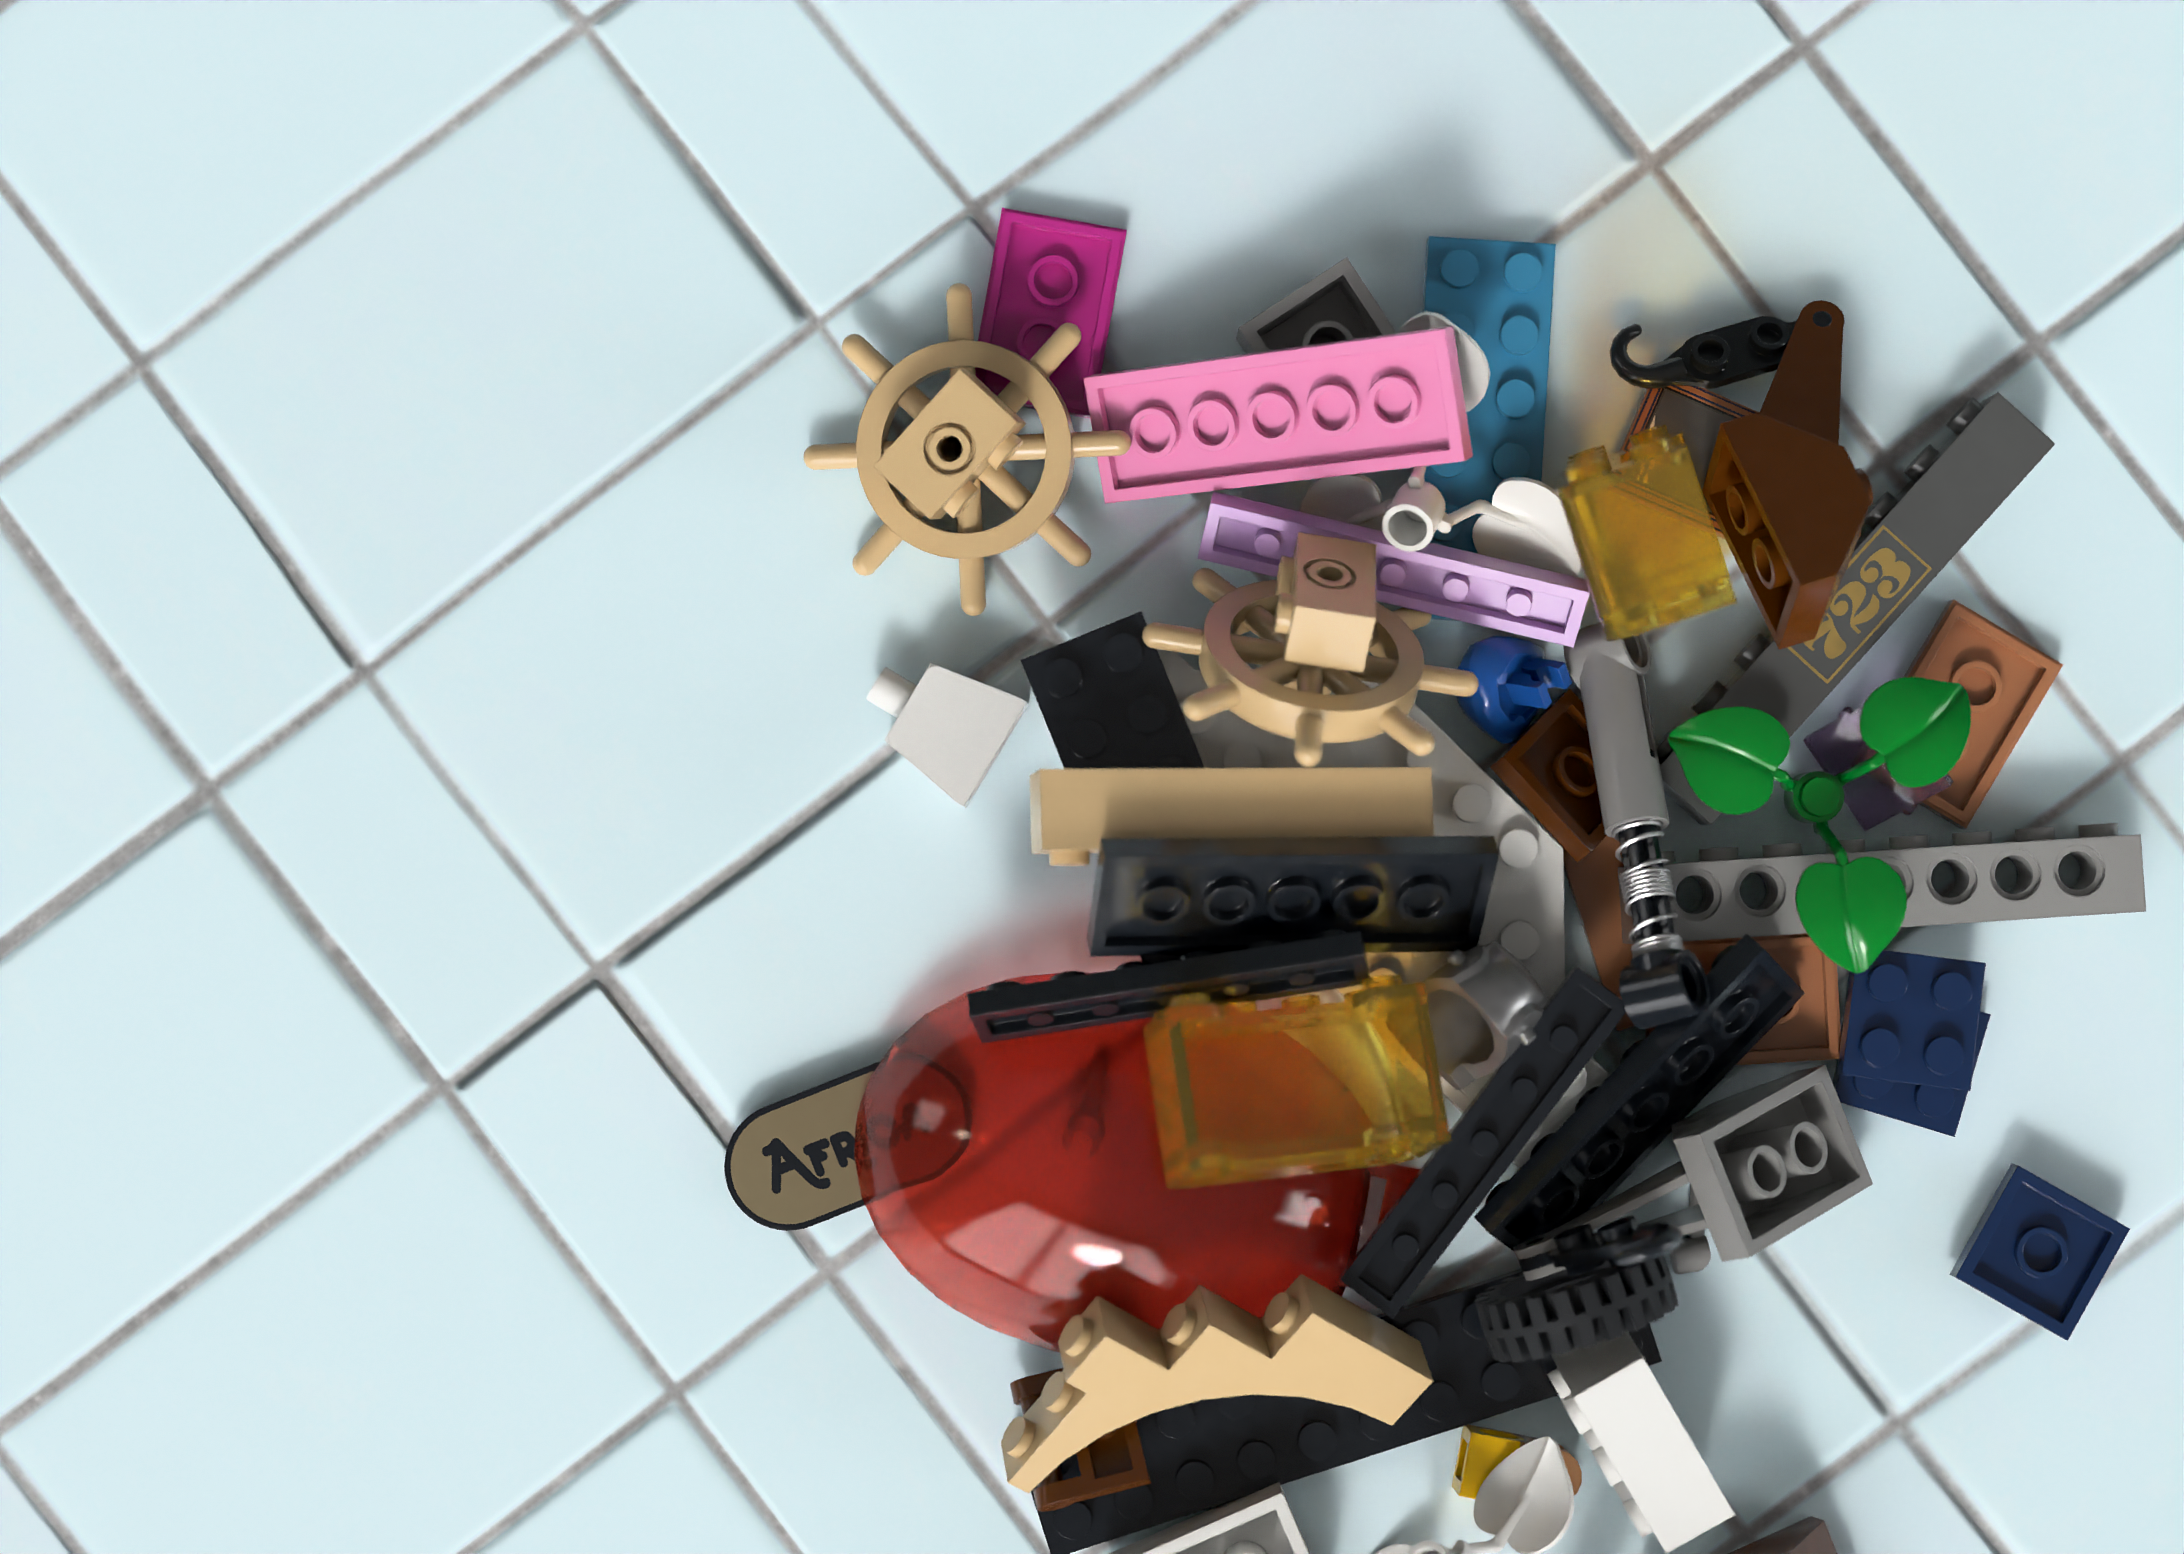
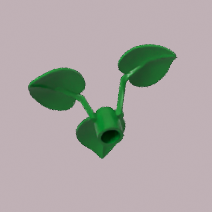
M1904 677L1888 681L1870 693L1863 703L1859 717V730L1863 741L1869 748L1878 753L1834 776L1827 772L1814 771L1802 773L1792 778L1786 771L1778 768L1788 755L1790 749L1789 735L1780 722L1770 714L1750 707H1726L1694 716L1669 733L1668 743L1679 760L1690 788L1705 805L1715 811L1732 815L1754 811L1763 806L1771 797L1774 780L1780 782V786L1784 790L1783 800L1787 812L1797 821L1813 823L1814 832L1821 836L1836 860V864H1812L1801 873L1795 894L1796 910L1799 919L1810 939L1828 959L1850 972L1861 973L1870 967L1877 956L1898 933L1906 914L1907 895L1900 876L1884 861L1874 857H1860L1851 862L1848 861L1846 850L1828 826V821L1834 818L1843 807L1844 790L1842 786L1878 768L1883 763L1886 764L1893 780L1903 787H1921L1938 781L1955 766L1962 755L1970 732L1971 708L1968 693L1959 683L1943 682L1921 677Z

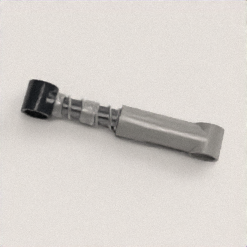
M1624 613L1579 629L1574 648L1563 645L1568 671L1575 684L1581 689L1604 832L1608 837L1620 841V847L1616 850L1615 856L1623 863L1625 870L1619 877L1621 880V893L1624 898L1623 902L1626 904L1624 911L1633 918L1634 928L1629 934V939L1634 943L1631 947L1633 958L1630 961V965L1625 966L1620 973V995L1626 1013L1633 1024L1639 1029H1648L1705 1013L1709 1008L1710 991L1706 973L1701 962L1693 952L1684 950L1682 946L1683 938L1675 934L1673 919L1679 916L1677 913H1671L1670 901L1675 897L1674 885H1672L1671 871L1663 866L1669 860L1662 858L1659 838L1665 834L1662 830L1669 825V816L1644 674L1650 670L1651 651L1644 630L1637 619L1631 614Z

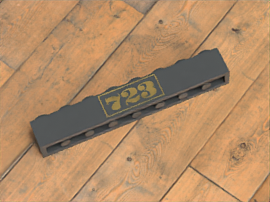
M1999 392L1986 398L1981 403L1974 397L1969 399L1946 424L1954 432L1938 450L1929 444L1905 469L1904 473L1911 480L1899 494L1894 497L1887 491L1869 508L1864 521L1869 527L1857 540L1848 568L1815 639L1779 650L1772 635L1766 639L1761 633H1758L1734 658L1733 661L1741 667L1725 686L1718 680H1715L1697 698L1691 709L1698 715L1726 707L1758 709L1770 714L1779 721L1790 738L2050 451L2055 443ZM1673 727L1656 744L1664 792L1700 825H1710L1720 816L1721 812L1705 805L1690 788L1679 760L1668 743V735L1675 729Z

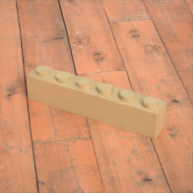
M1432 767L1039 769L1030 774L1031 854H1049L1050 866L1090 865L1089 854L1099 853L1101 839L1433 836Z

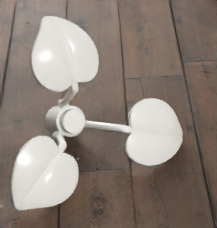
M1423 312L1412 317L1401 326L1397 333L1453 326L1466 412L1472 410L1484 397L1489 385L1490 370L1483 350L1471 336L1438 313ZM1427 466L1414 467L1408 483L1400 487L1393 500L1389 499L1386 501H1382L1381 491L1377 484L1362 474L1318 478L1309 487L1299 512L1383 531L1385 538L1391 545L1408 552L1425 548L1430 543L1436 530L1442 533H1449L1453 525L1481 513L1474 524L1472 534L1474 546L1478 554L1570 576H1578L1583 563L1581 532L1572 510L1557 491L1538 480L1530 478H1507L1497 486L1492 503L1479 499L1449 514L1445 513V500L1440 491L1433 484L1424 481Z
M1544 1436L1521 1446L1499 1463L1483 1481L1474 1502L1473 1518L1479 1529L1494 1536L1491 1540L1475 1543L1457 1540L1452 1549L1437 1542L1426 1540L1414 1546L1394 1544L1379 1550L1375 1554H1489L1501 1551L1507 1542L1511 1548L1521 1554H1540L1553 1547L1567 1531L1574 1511L1573 1487L1558 1443L1553 1438Z

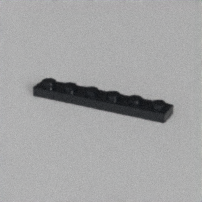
M1327 930L1315 934L1308 940L1283 944L1274 940H1263L1250 944L1245 950L1219 954L1207 950L1193 951L1182 956L1180 960L1151 964L1146 961H1129L1120 964L1115 970L1091 974L1080 971H1065L1054 975L1047 981L1027 984L1015 981H1001L988 986L986 990L968 993L969 1017L982 1044L1371 984V978L1361 931L1347 933L1342 930Z
M1577 965L1573 967L1543 1007L1542 1017L1532 1029L1536 1033V1038L1528 1045L1521 1043L1506 1062L1495 1070L1341 1273L1340 1281L1392 1320L1626 1013L1622 999Z

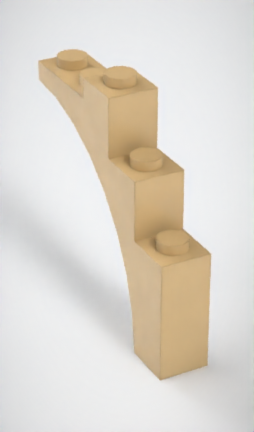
M1300 1274L1285 1292L1277 1294L1270 1301L1261 1319L1199 1285L1183 1304H1178L1170 1310L1160 1330L1097 1296L1081 1315H1076L1068 1321L1061 1333L1058 1344L1063 1371L1054 1373L1048 1379L1041 1396L1023 1416L1013 1419L1004 1432L1001 1448L1007 1483L1029 1494L1064 1460L1102 1435L1151 1413L1205 1399L1251 1394L1305 1397L1349 1407L1389 1425H1393L1433 1382L1419 1340L1303 1274Z

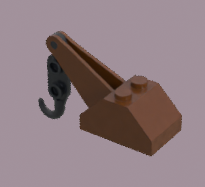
M1818 300L1805 305L1798 319L1794 322H1784L1779 318L1771 316L1752 318L1695 335L1664 361L1651 365H1640L1629 357L1627 346L1631 340L1642 333V327L1639 324L1626 327L1613 338L1609 350L1611 365L1620 378L1640 388L1655 389L1671 385L1713 389L1777 370L1759 413L1756 412L1721 423L1702 492L1778 649L1815 639L1848 568L1857 540L1860 538L1867 512L1873 502V491L1868 476L1861 468L1855 469L1845 447L1839 445L1842 344L1845 323L1842 311L1831 302Z

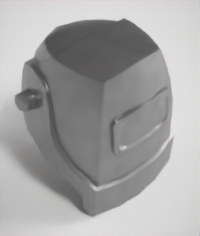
M1496 941L1484 946L1478 945L1465 953H1462L1460 950L1453 952L1447 959L1449 962L1427 977L1411 995L1408 1003L1395 1016V1023L1422 1059L1456 1090H1462L1475 1079L1484 1077L1497 1070L1517 1050L1521 1043L1528 1045L1535 1039L1536 1033L1532 1029L1542 1017V1009L1548 1000L1542 988L1527 968Z

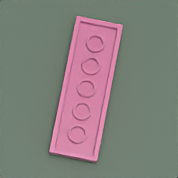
M1453 326L1100 373L1083 378L1092 431L1122 430L1131 439V447L1124 455L1097 457L1105 504L1462 462L1473 457Z

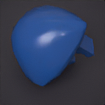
M1492 636L1470 645L1462 657L1457 669L1474 673L1478 678L1479 686L1473 695L1468 697L1456 696L1462 711L1474 725L1492 739L1505 744L1514 742L1528 728L1538 708L1546 709L1552 703L1548 688L1559 687L1567 689L1572 684L1565 662L1545 659L1542 647L1524 639L1509 636Z

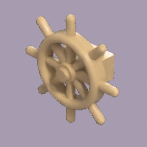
M956 283L951 285L946 293L947 342H941L920 349L905 357L894 366L861 335L851 334L843 340L842 351L844 355L877 385L863 409L856 443L811 445L805 450L803 460L806 466L813 470L858 468L865 495L876 514L884 522L853 558V568L859 575L868 576L874 573L903 540L927 553L940 557L959 559L961 607L966 614L977 616L986 608L984 557L1014 549L1038 533L1071 565L1080 567L1089 562L1091 558L1090 547L1063 523L1055 513L1062 504L1069 489L1075 458L1124 455L1131 447V439L1122 430L1074 432L1066 404L1057 388L1048 378L1080 343L1081 331L1077 325L1073 323L1062 324L1030 360H1027L1018 353L1004 347L974 341L972 293L965 284ZM975 367L1002 375L1010 380V383L996 396L976 377ZM950 370V380L932 400L916 387L927 378L942 371ZM1028 400L1031 401L1039 415L1044 434L1017 435L1027 423L1016 413ZM900 406L914 420L895 441H888L892 420ZM1045 459L1041 479L1033 494L1003 467L1007 461ZM981 482L1016 513L1006 522L983 531ZM897 490H899L906 497L905 500L902 499ZM948 513L952 518L957 517V532L939 528L922 518L926 515L929 519H941Z
M1298 532L1293 557L1281 556L1277 580L1251 583L1239 588L1230 584L1213 570L1201 568L1193 576V586L1198 592L1214 603L1205 618L1204 628L1196 629L1153 622L1148 624L1142 633L1144 643L1150 648L1199 655L1200 671L1208 688L1189 696L1185 700L1183 711L1189 719L1200 721L1229 709L1238 717L1261 729L1295 739L1296 760L1301 765L1308 767L1320 761L1322 743L1360 741L1384 732L1412 753L1419 756L1427 755L1434 748V737L1428 730L1408 716L1415 703L1418 690L1468 697L1473 695L1479 686L1478 678L1470 671L1424 664L1423 650L1413 630L1427 625L1432 618V614L1404 607L1390 611L1376 602V544ZM1252 631V632H1253L1254 634H1256L1259 638L1247 637V636H1241V635L1244 634V633H1246V632ZM1246 663L1257 664V665H1263V666H1260V667H1258V668L1252 669V668H1251L1249 665H1247ZM1362 681L1379 683L1381 685L1371 689Z

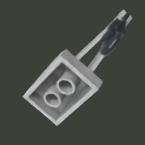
M1822 1065L1790 1073L1713 1102L1673 1124V1141L1680 1156V1161L1560 1227L1519 1244L1514 1248V1252L1527 1281L1539 1279L1566 1269L1568 1276H1575L1601 1266L1608 1259L1612 1269H1618L1656 1258L1677 1248L1682 1242L1683 1235L1709 1228L1722 1262L1749 1258L1873 1185V1182L1827 1067ZM1688 1183H1691L1699 1203L1637 1224L1635 1216L1617 1219Z

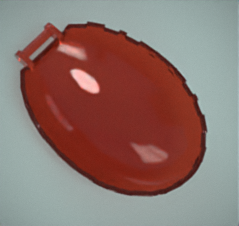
M1058 973L1023 975L1003 981H1015L1021 984L1050 980ZM984 986L972 991H966L925 1013L922 1018L892 1043L871 1074L857 1113L854 1159L861 1197L877 1233L904 1268L944 1303L989 1329L1055 1352H1060L1058 1341L1065 1325L1074 1316L1081 1315L1097 1296L1159 1330L1162 1328L1170 1310L1178 1304H1183L1199 1285L1260 1319L1265 1314L1270 1301L1277 1294L1285 1292L1300 1274L1342 1297L1345 1288L1348 1286L1340 1281V1275L1357 1252L1371 1176L1387 1179L1378 1226L1421 1169L1402 1163L1373 1158L1374 1128L1348 1089L1310 1052L1285 1034L1262 1020L1231 1006L1203 1009L1170 1023L1166 1022L1164 1016L982 1044L969 1017L968 993L986 990L988 986Z

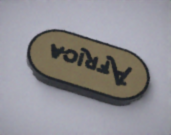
M910 1054L892 1056L767 1105L747 1117L733 1133L726 1150L724 1171L728 1190L742 1212L755 1222L768 1228L784 1231L800 1230L829 1220L930 1180L952 1166L966 1146L970 1133L972 1112L968 1095L954 1073L934 1060Z

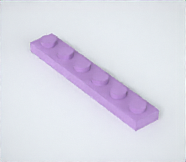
M1213 491L1197 559L1277 577L1281 556L1293 557L1298 532L1376 544V601L1574 648L1589 598L1591 580L1434 543H1429L1425 548L1418 551H1402L1388 542L1383 531Z

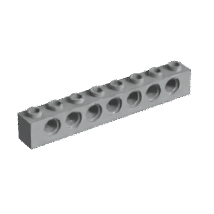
M2118 823L2078 825L2079 838L2055 839V827L2015 829L2016 842L1992 843L1991 831L1952 833L1953 846L1929 847L1928 835L1889 837L1890 850L1866 851L1865 839L1839 840L1847 852L1849 862L1860 857L1878 858L1887 863L1900 876L1907 895V909L1901 927L2146 912L2141 834L2119 835ZM1801 843L1762 845L1763 858L1739 859L1738 847L1699 849L1700 862L1675 863L1674 851H1661L1662 858L1669 860L1663 866L1671 871L1672 885H1674L1675 897L1670 901L1671 913L1679 915L1676 919H1673L1675 934L1683 938L1682 941L1740 938L1746 933L1750 937L1806 933L1799 919L1795 901L1796 886L1800 875L1808 866L1815 863L1836 864L1835 856L1827 845L1826 854L1802 855ZM2068 853L2073 855L2080 865V877L2071 888L2063 884L2058 872L2061 860ZM2005 857L2015 864L2018 872L2017 882L2008 892L2003 891L1995 879L1996 867ZM1941 861L1949 864L1955 874L1954 887L1945 896L1938 894L1931 882L1932 871ZM1618 867L1622 940L1625 944H1634L1629 939V934L1634 928L1633 918L1624 911L1626 904L1623 902L1621 880L1619 879L1621 873L1625 870L1624 867ZM1752 872L1759 875L1766 886L1765 899L1755 909L1746 906L1740 897L1741 882ZM1688 876L1696 879L1703 890L1701 905L1691 913L1682 910L1676 901L1677 886Z

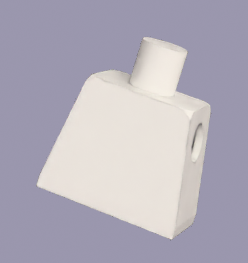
M932 663L928 666L917 685L885 667L866 698L869 702L897 718L888 732L885 741L949 797L967 808L1028 706V703L1020 697Z

